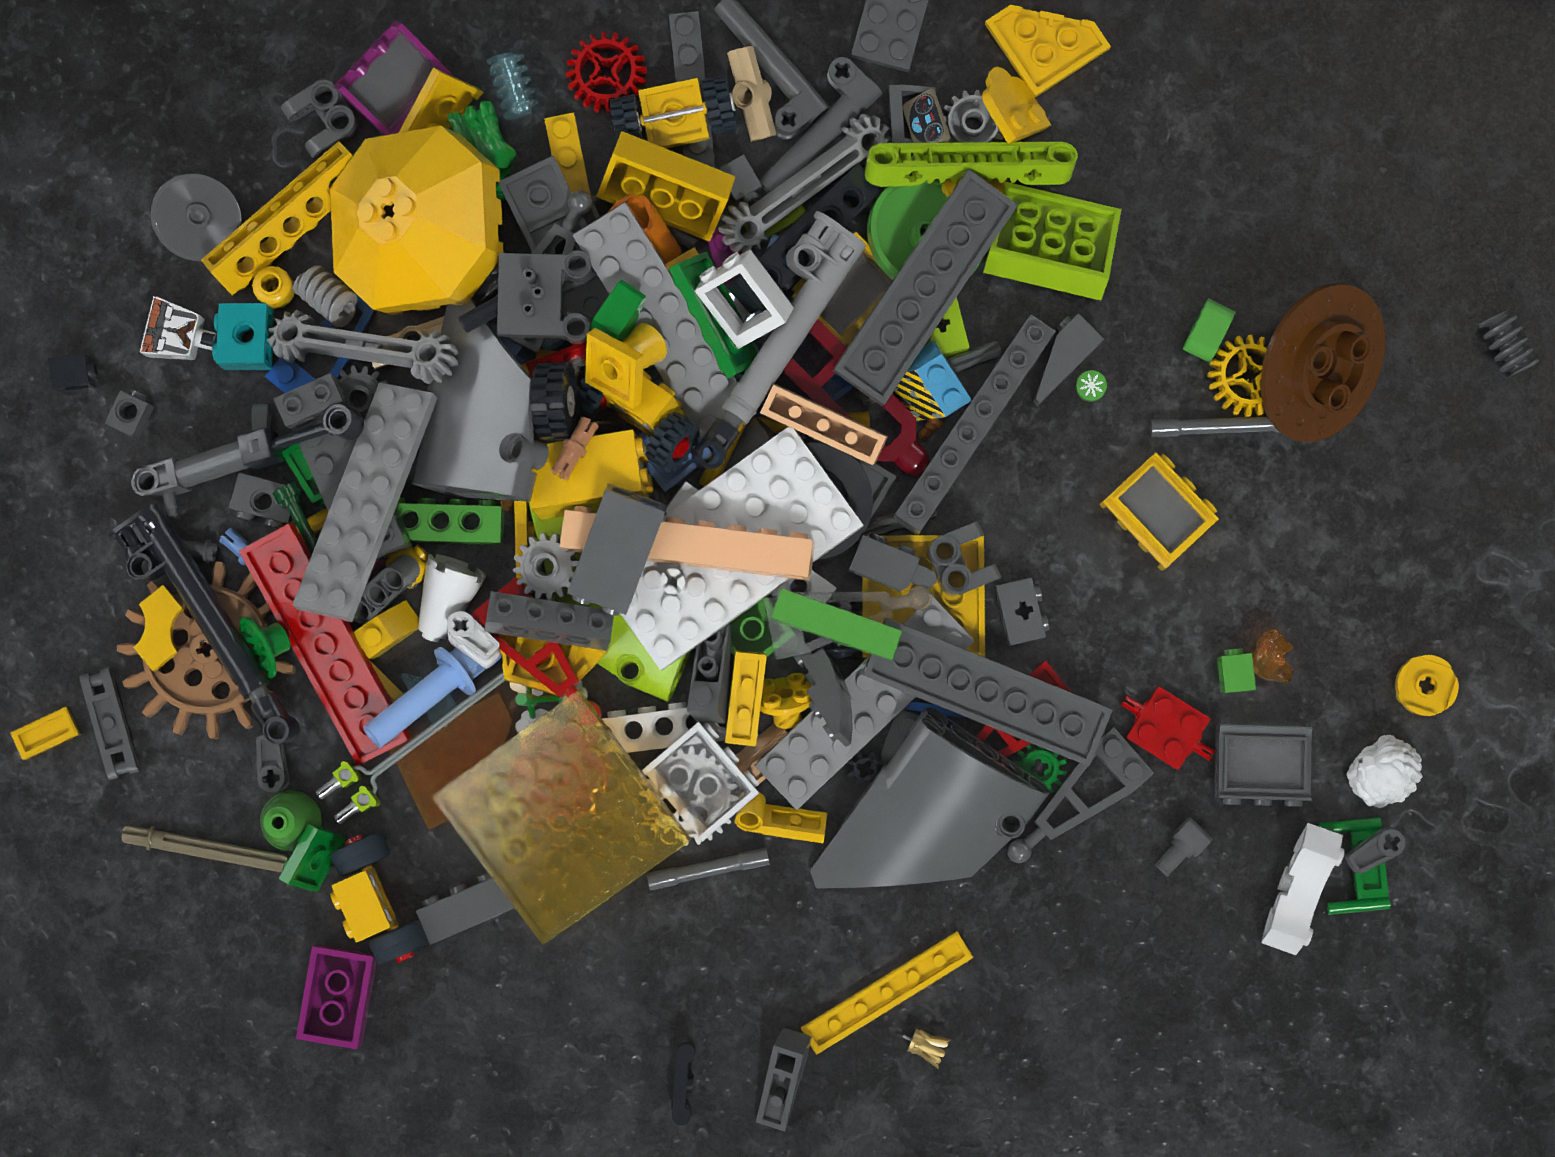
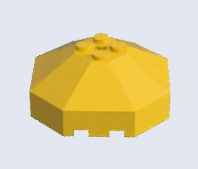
M443 126L365 139L330 187L334 273L372 309L390 315L403 314V311L408 310L423 311L440 308L441 305L468 304L499 262V253H504L503 242H500L498 239V225H502L501 200L496 197V182H500V169L462 135ZM394 204L392 209L395 213L394 216L384 218L386 214L384 210L385 205L391 206Z

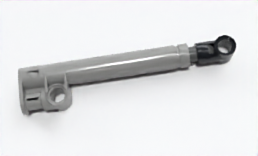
M816 211L814 214L816 221L808 233L803 234L797 244L786 255L788 267L806 282L791 303L794 309L786 323L773 330L730 394L731 397L722 406L721 409L725 413L721 419L716 418L701 442L693 447L691 457L693 462L700 468L716 469L723 464L726 452L739 435L737 429L741 423L744 425L748 424L753 416V412H756L866 247L858 237L824 213ZM801 250L805 251L809 257V262L805 267L798 262V253ZM710 446L714 451V459L707 464L702 458V453L706 447Z

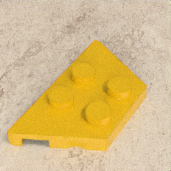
M499 634L503 641L527 660L548 644L547 641ZM560 644L579 682L609 651V646L607 651ZM500 650L503 660V675L506 681L556 695ZM554 654L537 667L557 685H560L567 679Z

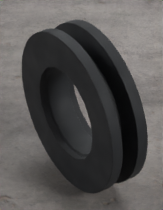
M804 442L823 470L831 473L840 482L844 492V499L864 525L819 559L830 558L846 551L864 533L872 514V488L864 469L850 454L824 442Z

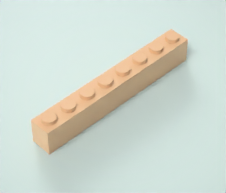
M574 506V511L565 510L560 548L564 551L582 553L596 514L592 513V508ZM666 517V522H661L647 561L810 581L815 543L812 539H808V534L800 532H790V536L787 537L777 535L778 531L773 529L759 528V532L754 533L746 532L747 527L730 524L727 529L715 528L716 523L697 521L695 526L684 524L685 520L681 518Z

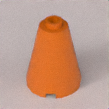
M634 194L627 195L618 200L608 211L610 212L624 202H627L665 264L681 255L680 245L653 203L643 195L636 197Z

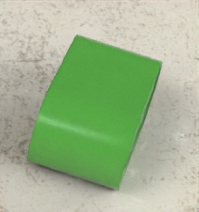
M1208 298L1183 346V350L1210 363L1236 311Z

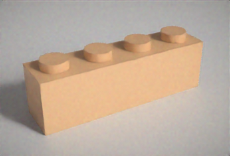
M777 384L772 386L760 412L871 465L876 464L888 438L883 433Z

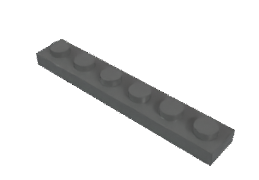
M699 11L669 14L676 82L698 78L702 99L705 102L702 80L706 79ZM705 114L710 139L683 145V155L715 168L711 126L708 114Z

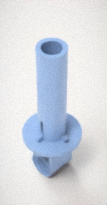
M438 647L434 650V654L439 667L364 725L365 733L377 747L382 748L455 688L458 687L469 696L473 695L476 689L472 680L487 668H484L457 648L449 653L446 649ZM501 653L499 658L495 661V663L502 657Z

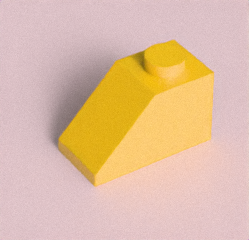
M405 600L377 615L354 631L367 657L375 660L418 630L419 617L408 601Z

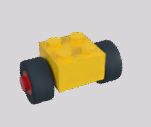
M377 832L363 838L362 834L344 841L346 846L330 854L338 875L344 877L360 869L362 871L331 885L334 892L330 893L335 908L337 910L342 909L346 920L343 921V927L347 936L350 939L354 937L357 943L387 929L389 933L369 942L370 949L378 965L393 959L400 963L415 956L413 950L429 943L421 922L415 920L398 928L397 918L376 870L372 867V864L390 855L381 832Z

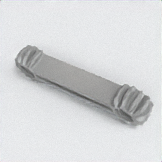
M860 114L858 120L853 117L849 118L851 127L841 128L842 132L846 133V137L752 206L749 207L748 203L744 201L739 202L738 209L733 205L728 206L730 215L721 216V219L726 223L718 228L720 233L725 234L721 239L725 245H730V250L735 253L740 250L742 253L751 250V248L761 250L759 241L769 240L768 236L764 234L765 230L858 162L866 166L871 147L892 140L890 136L885 135L889 129L888 126L883 123L880 124L881 120L876 116L869 118V115ZM868 133V143L862 147V138ZM748 221L749 228L746 233L741 235V226Z
M298 310L293 314L285 311L282 320L274 318L277 324L276 327L268 329L272 337L267 341L273 348L274 354L291 363H294L296 359L305 362V355L307 353H316L411 368V374L416 379H422L428 384H431L433 380L442 383L444 374L452 376L450 367L458 365V360L455 356L459 353L458 349L453 345V341L449 336L442 335L439 331L435 330L430 335L422 331L421 339L418 341L315 326V320L310 315ZM435 354L434 358L428 361L429 357Z

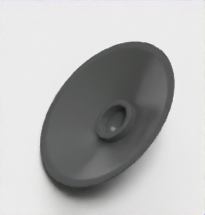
M183 174L168 180L159 188L151 205V223L159 241L173 254L187 260L201 261L203 257L242 225L241 211L234 195L221 182L202 174Z

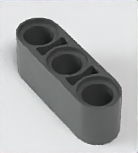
M401 555L385 567L366 585L353 621L358 624H366L384 610L419 576L420 567L418 562L412 556Z

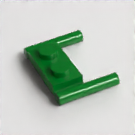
M1380 817L1323 822L1318 823V827L1335 833L1350 832L1351 850L1376 831L1382 829V822ZM1385 862L1362 874L1353 872L1357 900L1328 902L1326 905L1328 915L1390 909Z

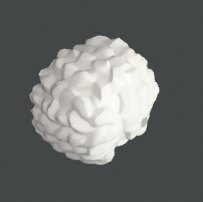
M1383 735L1373 745L1365 747L1349 766L1347 772L1349 785L1352 787L1353 793L1361 797L1368 806L1382 808L1388 804L1403 802L1410 793L1416 791V783H1419L1422 778V773L1420 772L1422 768L1420 762L1422 759L1416 753V749L1412 748L1410 744L1396 739L1393 735Z

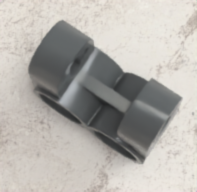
M328 80L315 82L288 99L281 106V110L289 122L296 121L316 110L325 124L326 129L309 139L305 144L306 150L314 160L321 157L338 141L343 145L353 139L359 130L357 118L343 96L333 88L334 84ZM323 93H333V98L329 103H319V98ZM339 118H349V123L344 129L335 128V123Z
M979 521L939 536L927 548V558L937 575L939 587L947 595H961L1002 578L996 563L973 573L970 572L965 564L960 545L984 535ZM938 544L949 546L951 556L948 560L940 559L937 556L936 548ZM951 572H957L962 576L963 583L960 588H953L948 583V576Z

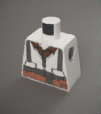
M153 296L140 353L150 358L195 360L198 347L212 350L213 344L217 343V333L203 330L205 319L202 316Z

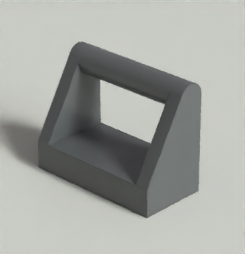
M902 84L889 85L888 105L891 143H913L912 139L904 138L902 97H917L928 89H934L936 93L935 87Z

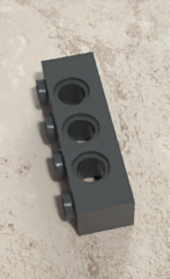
M491 591L484 632L607 651L611 639L614 615L606 613L599 608Z

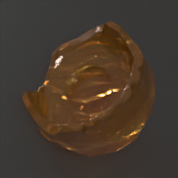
M1272 628L1262 633L1263 635L1257 640L1256 649L1252 651L1254 673L1262 679L1289 684L1293 676V667L1287 663L1284 655L1287 652L1293 651V645L1285 640V637L1279 631Z

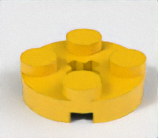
M1422 655L1410 658L1401 666L1395 679L1396 698L1405 709L1413 714L1420 716L1436 715L1448 709L1454 703L1459 689L1458 679L1455 677L1450 664L1438 656ZM1429 677L1431 678L1430 684L1434 685V690H1428L1424 694L1419 686V682Z

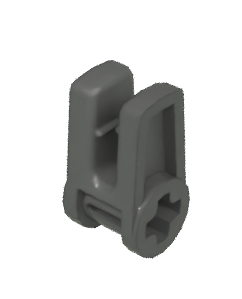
M264 735L258 736L256 738L258 785L266 792H282L290 783L284 744H271L264 738ZM273 773L280 776V781L275 782V787L267 781V778L271 777Z
M1379 829L1344 855L1345 860L1353 872L1362 874L1400 855L1405 848V838L1395 829ZM1385 836L1395 839L1391 842L1392 849L1383 847V844L1386 843Z

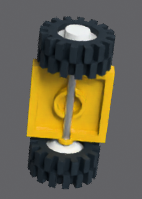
M723 75L702 80L705 102L702 99L698 78L638 90L643 115H640V109L634 94L611 99V116L617 141L621 131L645 140L644 127L646 128L648 142L666 149L709 140L710 136L705 114H708L713 134L736 130L735 106L727 76Z

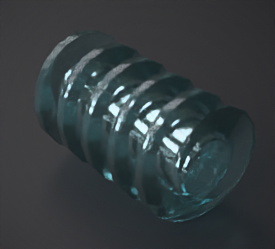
M509 52L486 60L488 65H492L489 68L490 75L495 76L492 82L493 86L499 88L496 95L499 99H504L500 103V108L507 111L503 116L505 120H515L532 113V108L539 103L537 99L529 100L528 96L535 92V88H525V85L532 80L531 77L521 76V73L526 71L528 66L518 65L517 63L524 58V54Z

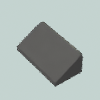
M753 415L745 426L724 469L725 472L775 436L776 433L756 415Z

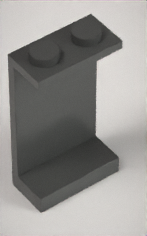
M608 483L567 594L573 595L572 599L579 603L589 605L592 602L600 605L606 613L616 616L620 613L626 615L667 505Z

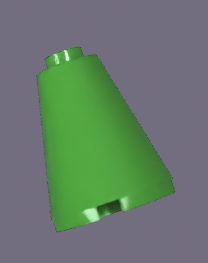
M296 790L282 791L272 796L264 805L260 817L261 830L266 840L275 848L283 851L295 850L298 844V837L308 824L317 827L322 826L321 811L316 801L307 794Z

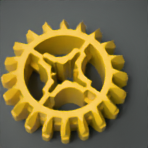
M1248 335L1244 344L1241 336H1237L1234 339L1235 346L1230 341H1226L1223 344L1226 352L1218 349L1215 354L1220 360L1212 359L1209 363L1211 367L1217 369V371L1207 373L1208 378L1216 379L1217 381L1211 383L1209 389H1219L1220 392L1214 396L1215 401L1224 397L1226 401L1223 403L1222 408L1227 409L1233 404L1234 415L1239 414L1241 408H1244L1245 417H1250L1252 408H1254L1257 416H1260L1264 411L1262 398L1259 395L1262 366L1256 365L1247 353L1256 354L1264 359L1267 350L1264 347L1265 338L1260 337L1257 343L1254 344L1253 335ZM1237 354L1239 358L1237 362L1238 372L1230 377H1226L1227 364L1231 357ZM1247 369H1249V373L1251 371L1254 374L1260 373L1251 380V383L1248 382L1249 379H1238ZM1229 386L1242 387L1251 400L1239 397Z

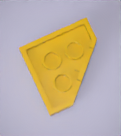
M1009 5L985 21L986 27L1035 98L1108 51L1111 47L1094 21L1084 19L1081 21L1050 12L1026 10L1015 5Z

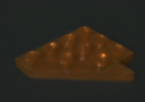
M500 693L469 707L396 762L428 830L457 817L467 840L473 838L489 792V783L495 775L513 723V719ZM421 732L412 735V738H410L408 741L390 749L391 754L396 752L398 749H400L410 740L415 738Z

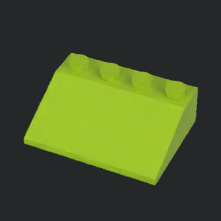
M1006 182L1002 194L1018 206L988 249L983 273L1101 301L1110 276L1122 209Z

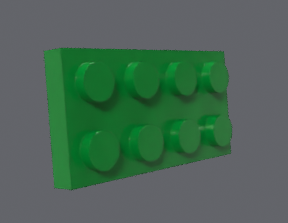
M704 252L670 267L669 271L672 274L674 285L681 291L687 302L689 313L695 317L702 330L704 341L710 345L717 358L718 367L729 379L748 369L758 354L759 349L754 340L738 349L694 291L701 281L700 275L708 268L714 266L708 253ZM724 283L717 286V289L744 323Z

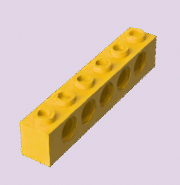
M339 141L201 259L207 269L232 296L237 291L244 289L258 271L264 267H269L273 260L281 253L292 248L296 240L307 231L314 229L318 222L331 211L330 187L332 184H330V181L335 177L338 178L353 157ZM314 197L312 202L306 204L310 198ZM291 217L289 222L283 224L287 218ZM265 237H268L264 243H261ZM245 257V259L242 262L237 263L239 259Z

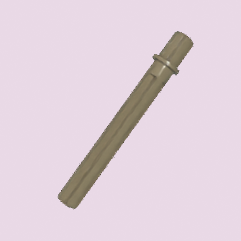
M126 825L122 832V841L124 843L144 846L148 851L154 848L281 873L283 872V865L288 859V856L285 854L159 831L154 826L148 829Z

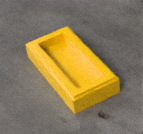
M69 707L61 708L10 732L22 760H27L81 734Z

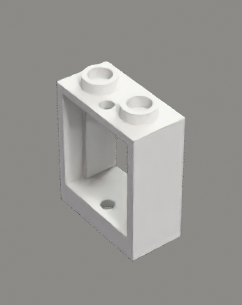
M751 250L741 255L736 252L729 256L721 267L716 269L712 266L700 275L701 281L694 290L738 349L786 323L794 309ZM739 273L767 308V310L744 323L717 289V286Z

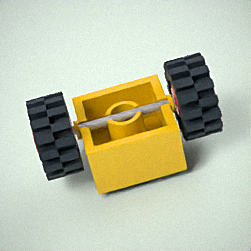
M643 371L641 404L632 409L585 383L584 378L580 381L582 383L578 394L580 415L590 419L591 422L603 421V419L605 421L608 420L609 414L616 412L620 418L650 437V443L646 445V450L648 451L645 455L649 461L668 473L670 471L675 472L676 468L682 467L683 461L686 463L689 459V453L692 454L693 446L699 441L696 438L700 436V428L697 424L687 419L681 409L682 403L674 397L675 392L663 383L657 386L651 382L652 378Z

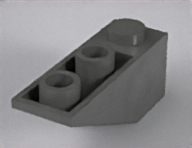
M730 624L725 625L696 646L687 711L697 722L726 723L730 696Z

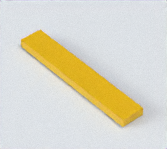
M956 931L800 1028L804 1034L812 1036L810 1045L817 1055L968 962L973 956Z

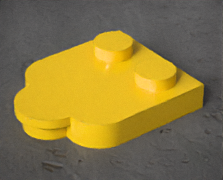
M994 67L989 71L986 78L987 89L982 93V100L1008 144L1040 133L1051 126L1045 111L1038 104L1022 79L1011 77L1001 67Z

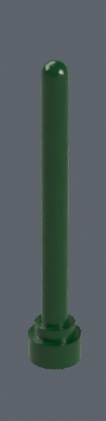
M292 482L277 489L272 494L278 505L282 504L283 508L288 509L312 555L318 540L298 503L300 501L298 497L300 492L296 484Z

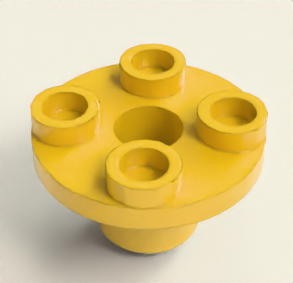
M792 673L787 677L776 679L766 678L763 682L760 711L773 715V721L777 727L781 729L794 728L802 720V711L810 707L809 704L812 702V699L807 690L812 685L809 681L805 680V675L802 673Z

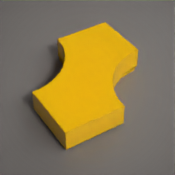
M164 585L139 604L145 617V629L140 641L133 647L153 672L157 671L179 653L173 641V627L176 619L184 609Z

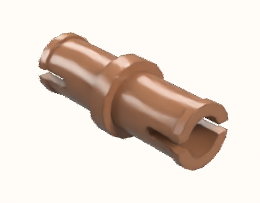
M586 417L580 418L570 439H565L562 444L564 449L550 470L554 475L560 473L558 476L560 479L568 481L578 460L584 458L587 453L585 448L598 429V425L595 422L590 425L591 420Z

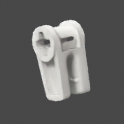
M459 611L450 615L447 620V635L451 645L484 668H489L500 656L498 650L500 647L499 642L488 632H484L485 629L467 612Z

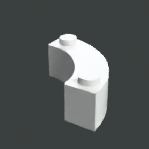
M1307 823L1293 849L1295 853L1292 856L1289 867H1285L1277 889L1283 892H1279L1273 908H1270L1261 943L1297 955L1303 945H1309L1313 934V929L1310 928L1319 897L1333 867L1339 866L1344 856V849L1341 848L1343 835Z

